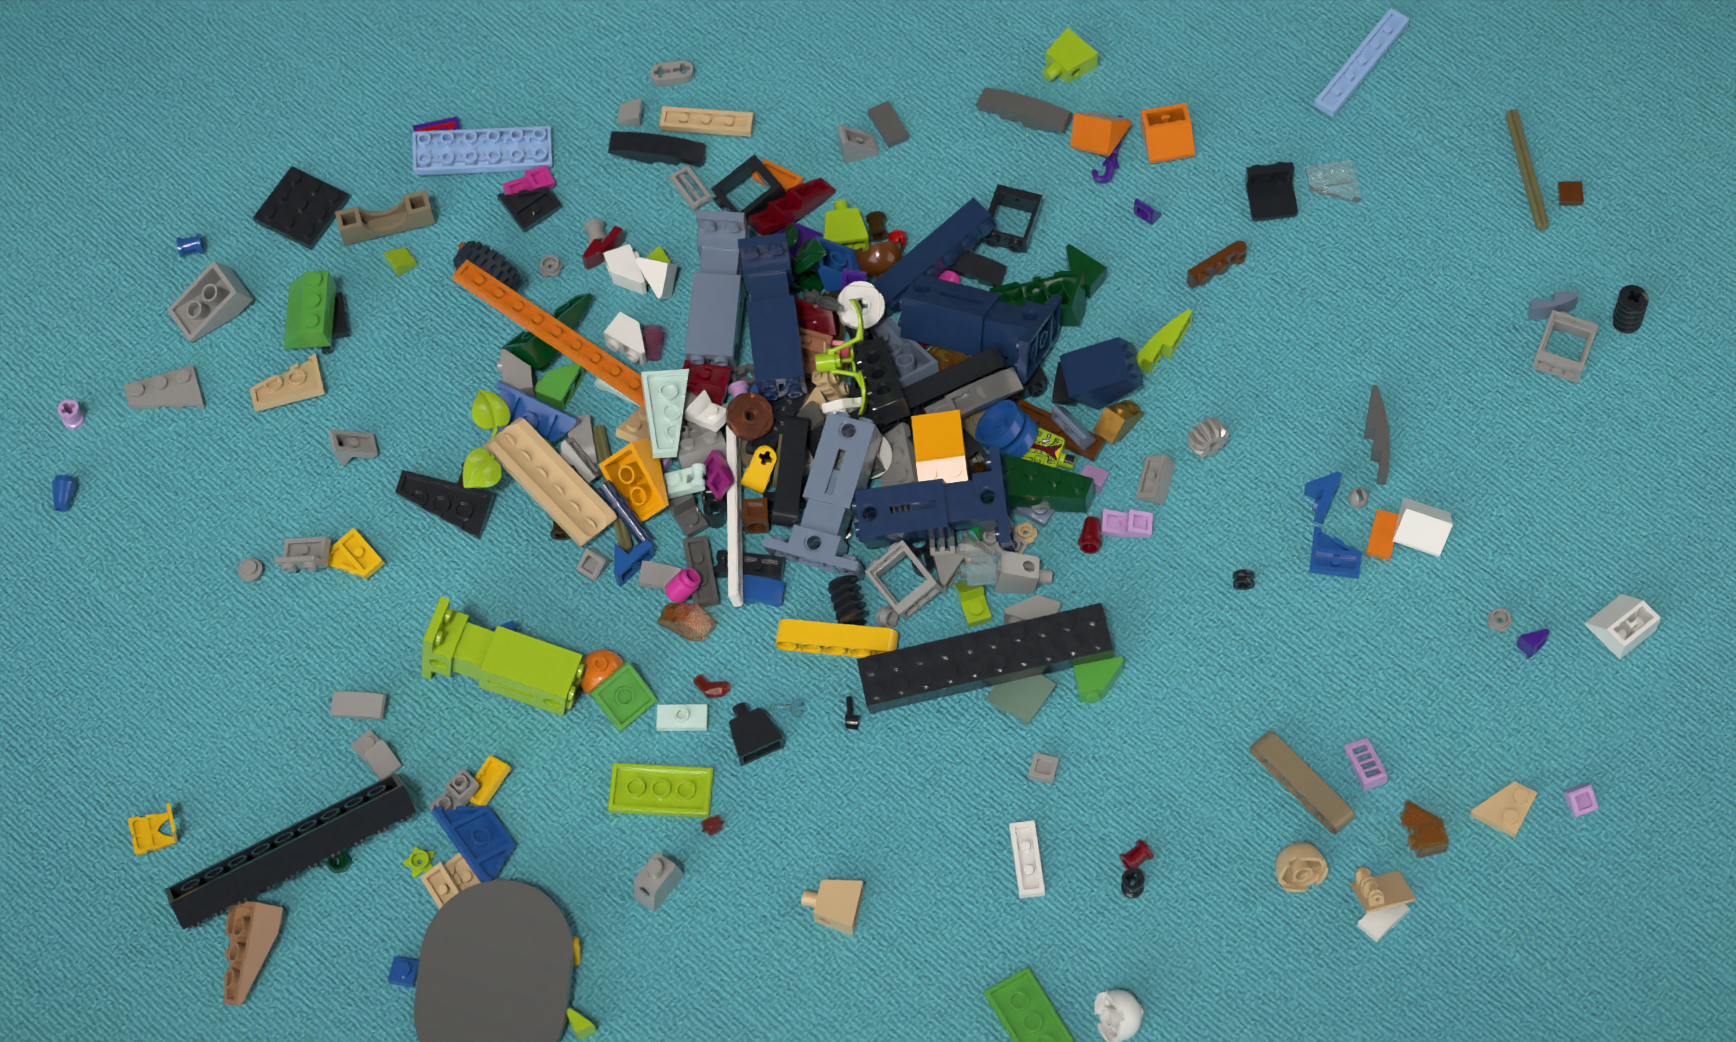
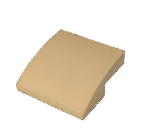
M460 853L445 864L439 862L420 877L439 909L459 892L481 883Z

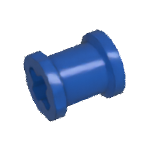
M200 233L194 237L176 238L180 257L198 252L204 254V245Z

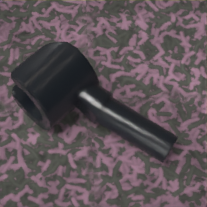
M847 696L845 727L858 730L860 715H853L852 697Z

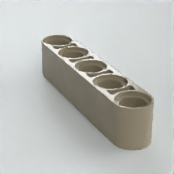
M1268 730L1249 747L1253 756L1331 833L1337 834L1355 818L1353 810L1274 732Z

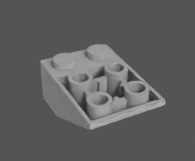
M682 417L677 460L681 469L692 467L695 463L703 464L712 450H720L727 461L726 443L720 429L714 432Z

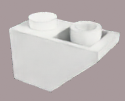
M630 244L603 253L613 284L642 295L647 294L646 284H648V281L635 261L639 254L637 251L633 252Z
M619 312L603 332L606 346L614 352L619 351L624 354L629 361L633 363L638 362L645 366L647 360L640 324L638 321Z

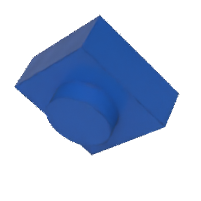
M394 956L388 976L389 984L414 988L418 975L419 961Z

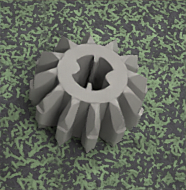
M1216 417L1206 418L1203 422H1199L1197 426L1192 427V431L1187 435V443L1190 449L1200 458L1210 457L1213 453H1217L1219 449L1224 448V444L1229 440V432L1226 426Z

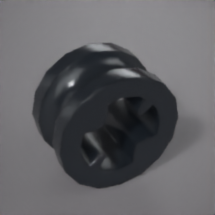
M1247 569L1233 572V587L1238 590L1252 589L1255 587V581L1253 580L1255 573Z

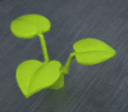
M849 299L858 317L856 337L849 339V341L839 346L827 349L828 352L815 354L817 373L830 372L831 374L853 376L857 380L862 396V404L858 415H862L867 409L868 399L862 371L860 370L858 373L855 359L856 351L853 343L863 341L864 321L859 301L857 299ZM849 346L847 358L840 359L839 353L834 354V352ZM840 363H848L853 372L836 368H841Z
M479 390L471 407L472 419L477 426L484 430L493 428L491 439L497 435L498 427H504L509 423V408L498 395L486 390ZM543 438L555 450L551 442ZM475 448L468 453L463 467L464 488H487L499 482L502 473L501 466L495 459V456L491 455L485 448Z

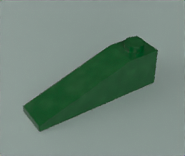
M591 293L576 295L555 309V316H551L573 330L593 296ZM522 331L501 347V349H506L531 366V370L538 369L539 371L547 368L551 364L550 361L559 353L558 350L530 331L527 333Z

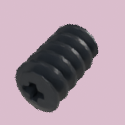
M1627 285L1619 292L1613 312V326L1621 333H1634L1642 325L1649 298L1646 291L1640 286Z
M855 575L840 576L828 584V592L831 595L830 598L833 603V609L836 612L838 624L864 626L866 623L863 618L867 616V611L863 609L865 606L864 602L859 601L862 598V594L857 592L860 588L855 583L857 581Z

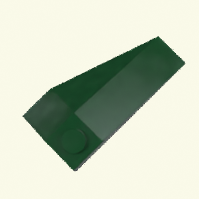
M1084 271L1054 272V276L1041 279L1038 276L1032 278L1033 281L1023 284L1013 282L993 287L989 290L990 292L1000 294L1001 302L1021 307L1027 301L1043 305L1044 302L1049 301L1053 294L1062 296L1060 326H1079L1085 310Z

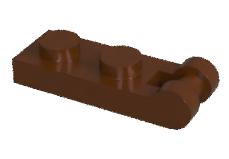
M1241 240L1235 241L1187 271L1186 283L1191 289H1194L1198 285H1205L1213 276L1223 274L1231 265L1243 264L1246 259V243Z

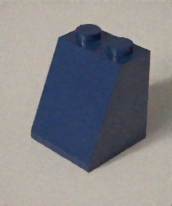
M1116 337L1060 355L1069 398L1100 410L1142 386V371L1138 365L1137 350L1133 343Z

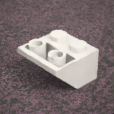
M1621 594L1585 622V626L1621 659L1656 631L1661 617L1643 600Z

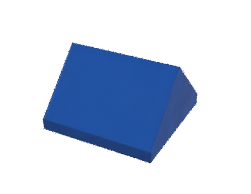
M815 235L814 238L820 242L827 252V255L816 262L825 291H838L841 287L843 268L859 270L854 254L856 250Z

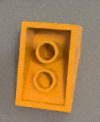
M960 410L911 416L918 481L943 478L946 484L969 481Z
M648 437L629 443L598 464L606 480H611L618 492L627 498L628 505L642 523L669 506L660 459L652 458L651 444Z

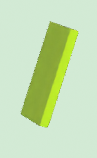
M613 763L608 813L709 818L714 770L707 767Z

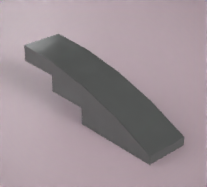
M987 87L984 88L976 103L979 111L998 113L1001 119L1021 121L1023 127L1064 132L1072 116L1071 111L1030 96Z
M1372 385L1364 438L1373 440L1370 461L1379 462L1376 484L1386 485L1390 457L1389 427L1385 406L1378 386Z

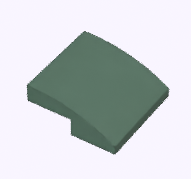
M1037 675L994 686L985 701L1004 714L1008 712L1028 725L1054 690L1056 683L1043 675Z

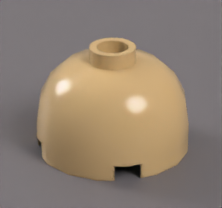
M1306 842L1292 843L1283 848L1277 855L1274 866L1279 884L1282 885L1284 890L1293 893L1308 891L1309 888L1307 886L1314 883L1318 886L1328 873V867L1321 851Z

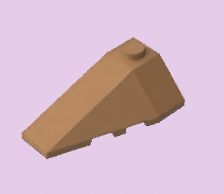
M245 902L240 905L233 904L229 906L225 927V935L230 936L229 948L225 950V958L229 960V969L224 974V1004L242 1005L282 924L283 908L259 902Z

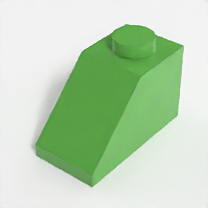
M575 362L547 371L543 379H539L536 383L535 392L537 398L565 411L585 376L584 368Z
M1122 656L1073 666V678L1080 703H1095L1105 698L1123 671L1124 660Z

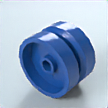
M1001 400L993 404L981 416L975 430L977 441L989 450V447L999 446L1002 453L1019 458L1028 452L1038 434V426L1035 420L1024 413L1011 400Z

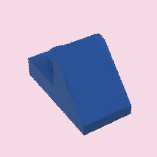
M1335 472L1305 484L1304 495L1315 499L1312 511L1315 512L1314 522L1324 524L1340 486L1342 473Z
M647 539L641 544H636L631 549L629 555L616 543L614 544V575L619 587L624 585L641 569L642 560L650 561L655 556L653 544Z

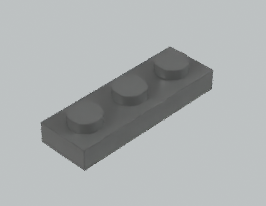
M707 535L682 539L687 568L694 569L701 579L699 587L692 593L694 608L719 605Z

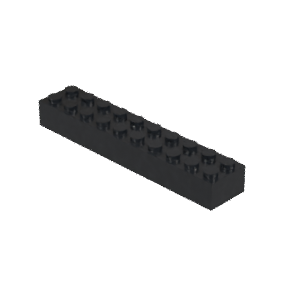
M1102 603L858 658L857 664L866 706L869 713L872 714L1073 668L1075 665L1114 658L1103 606Z
M394 773L164 889L167 899L182 929H193L202 924V920L210 916L216 917L223 914L227 907L233 904H243L249 900V896L257 892L264 893L270 890L273 884L281 880L288 881L296 876V872L304 868H314L320 863V860L328 856L329 858L335 857L342 853V849L350 845L356 846L366 840L365 837L373 833H383L389 828V825L397 821L400 823L410 819L416 810L397 774Z

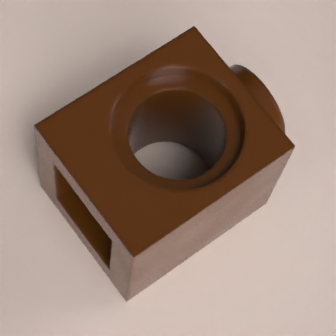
M767 498L743 499L745 534L770 533Z

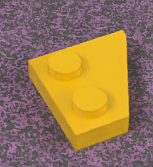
M354 527L330 547L328 566L364 579H368L385 564Z

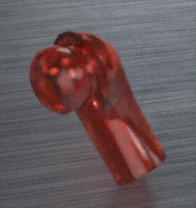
M702 674L696 676L693 680L695 686L707 698L723 697L730 692V684L727 681L709 682Z

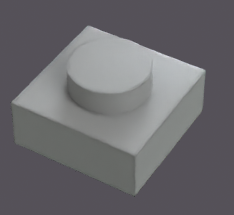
M1034 752L1028 779L1053 784L1059 758Z

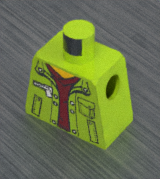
M1039 427L1034 444L1021 457L1022 459L1058 469L1063 467L1073 470L1076 462V456L1064 453L1065 440L1062 437Z

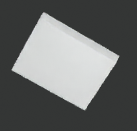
M1404 497L1392 541L1439 557L1453 525L1450 512Z

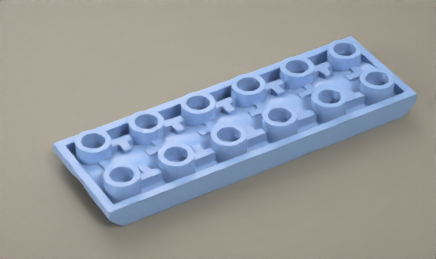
M551 126L412 132L413 173L417 175L528 171L544 165L548 169L552 167Z

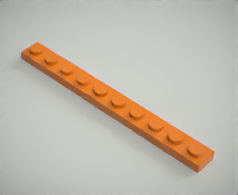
M466 260L453 274V281L645 408L641 375L469 260Z

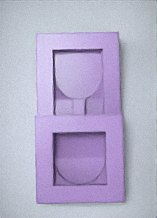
M1103 509L1100 518V533L1105 536L1123 538L1151 537L1153 513L1129 509L1127 513Z

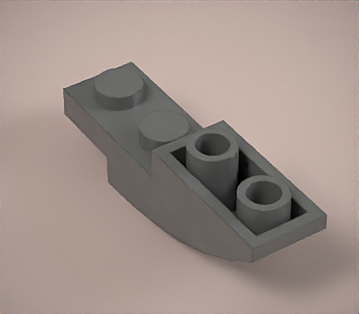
M1011 367L960 388L924 409L927 414L960 410L962 419L1024 388L1014 367Z

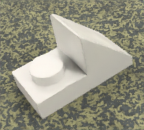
M703 390L688 406L682 417L685 420L717 432L726 423V408L712 403L707 392Z

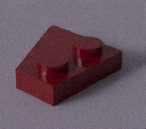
M794 297L798 311L799 326L801 328L830 336L838 334L834 311H827L820 305Z
M685 360L682 369H689L686 389L697 397L705 390L712 403L722 406L732 375V369L707 363L697 365L691 363L690 360Z

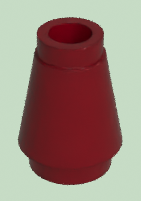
M1094 516L1085 518L1078 539L1080 550L1087 554L1098 552L1102 546L1099 519Z

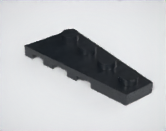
M805 373L808 393H803L802 396L796 398L781 396L776 400L768 401L773 409L774 422L771 429L759 439L748 440L745 448L746 454L754 455L756 449L763 445L770 446L775 451L778 446L779 434L783 433L784 416H797L814 388L817 387L812 382V374ZM766 451L765 454H759L762 458H770L769 451Z
M402 470L395 493L401 498L481 540L495 497L493 492L477 488H464V485L405 470Z

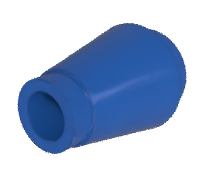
M56 475L55 480L52 481L55 511H68L76 487L74 477Z

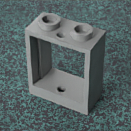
M1552 310L1535 355L1532 369L1579 383L1599 325L1588 319H1579L1570 316L1566 312ZM1553 329L1587 339L1579 362L1545 351Z
M901 540L892 544L888 548V552L881 558L873 560L869 564V568L865 570V573L898 615L907 620L941 592L943 587L911 547ZM908 555L927 580L899 602L880 577Z

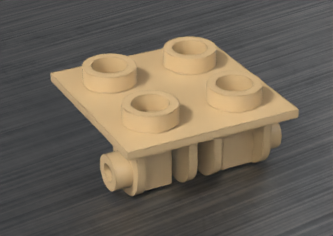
M823 342L824 353L828 352L827 349H830L826 342ZM840 363L841 368H836L848 371L846 363ZM813 372L812 382L830 402L847 398L850 390L846 382V375L831 374L830 372Z
M1359 867L1355 874L1356 881L1350 882V886L1366 913L1416 901L1414 894L1399 870L1371 876L1368 868Z

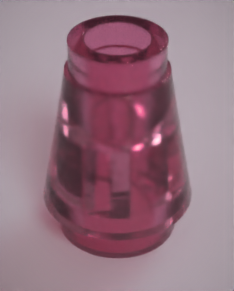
M647 325L642 332L646 359L648 361H659L661 359L666 333L660 325Z

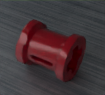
M1137 840L1135 846L1126 854L1121 853L1119 855L1120 861L1127 870L1137 868L1147 859L1151 860L1153 858V853L1142 840Z

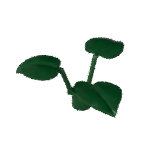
M789 223L780 233H786L790 249L797 242L798 230L794 224ZM814 237L807 239L797 251V258L790 254L791 261L793 262L792 271L796 273L795 279L798 283L794 285L799 291H802L803 288L810 292L813 289L820 291L823 286L820 275L808 269L827 255L820 242Z

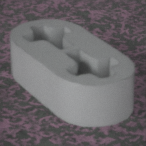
M680 60L655 64L650 70V75L654 85L663 87L689 83L694 78V70L689 61ZM681 70H686V74H681ZM659 73H663V77H659Z

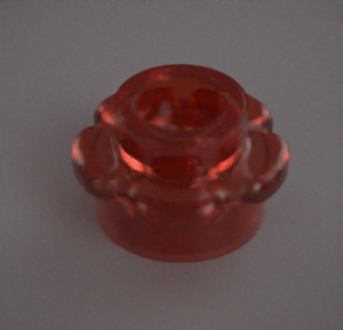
M719 815L709 817L701 822L703 828L701 832H707L709 836L723 830L721 826L725 821H722Z

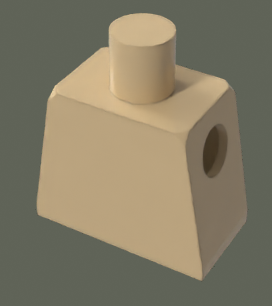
M823 879L820 882L818 892L803 891L801 905L814 908L813 916L815 922L853 936L864 893L863 881Z

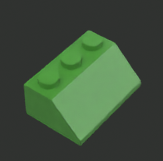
M329 270L305 272L289 285L284 337L285 349L331 346L336 283Z

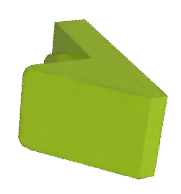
M978 577L954 583L968 628L991 622L992 616L984 596V586Z

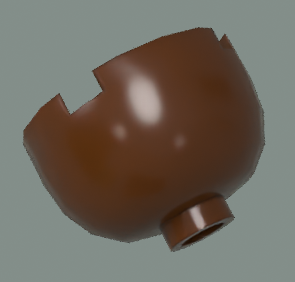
M894 241L874 243L869 245L870 249L863 252V248H859L854 253L859 270L867 272L868 278H876V280L902 258L901 245L899 242L895 245Z

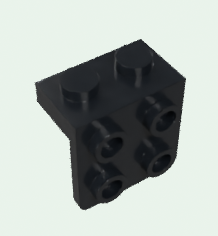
M1277 162L1269 165L1256 164L1246 167L1245 187L1253 221L1297 216L1298 207L1293 187V162Z

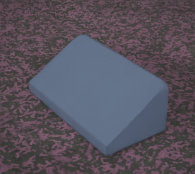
M1058 405L1052 406V420L1081 450L1084 451L1096 441L1091 433L1066 408Z

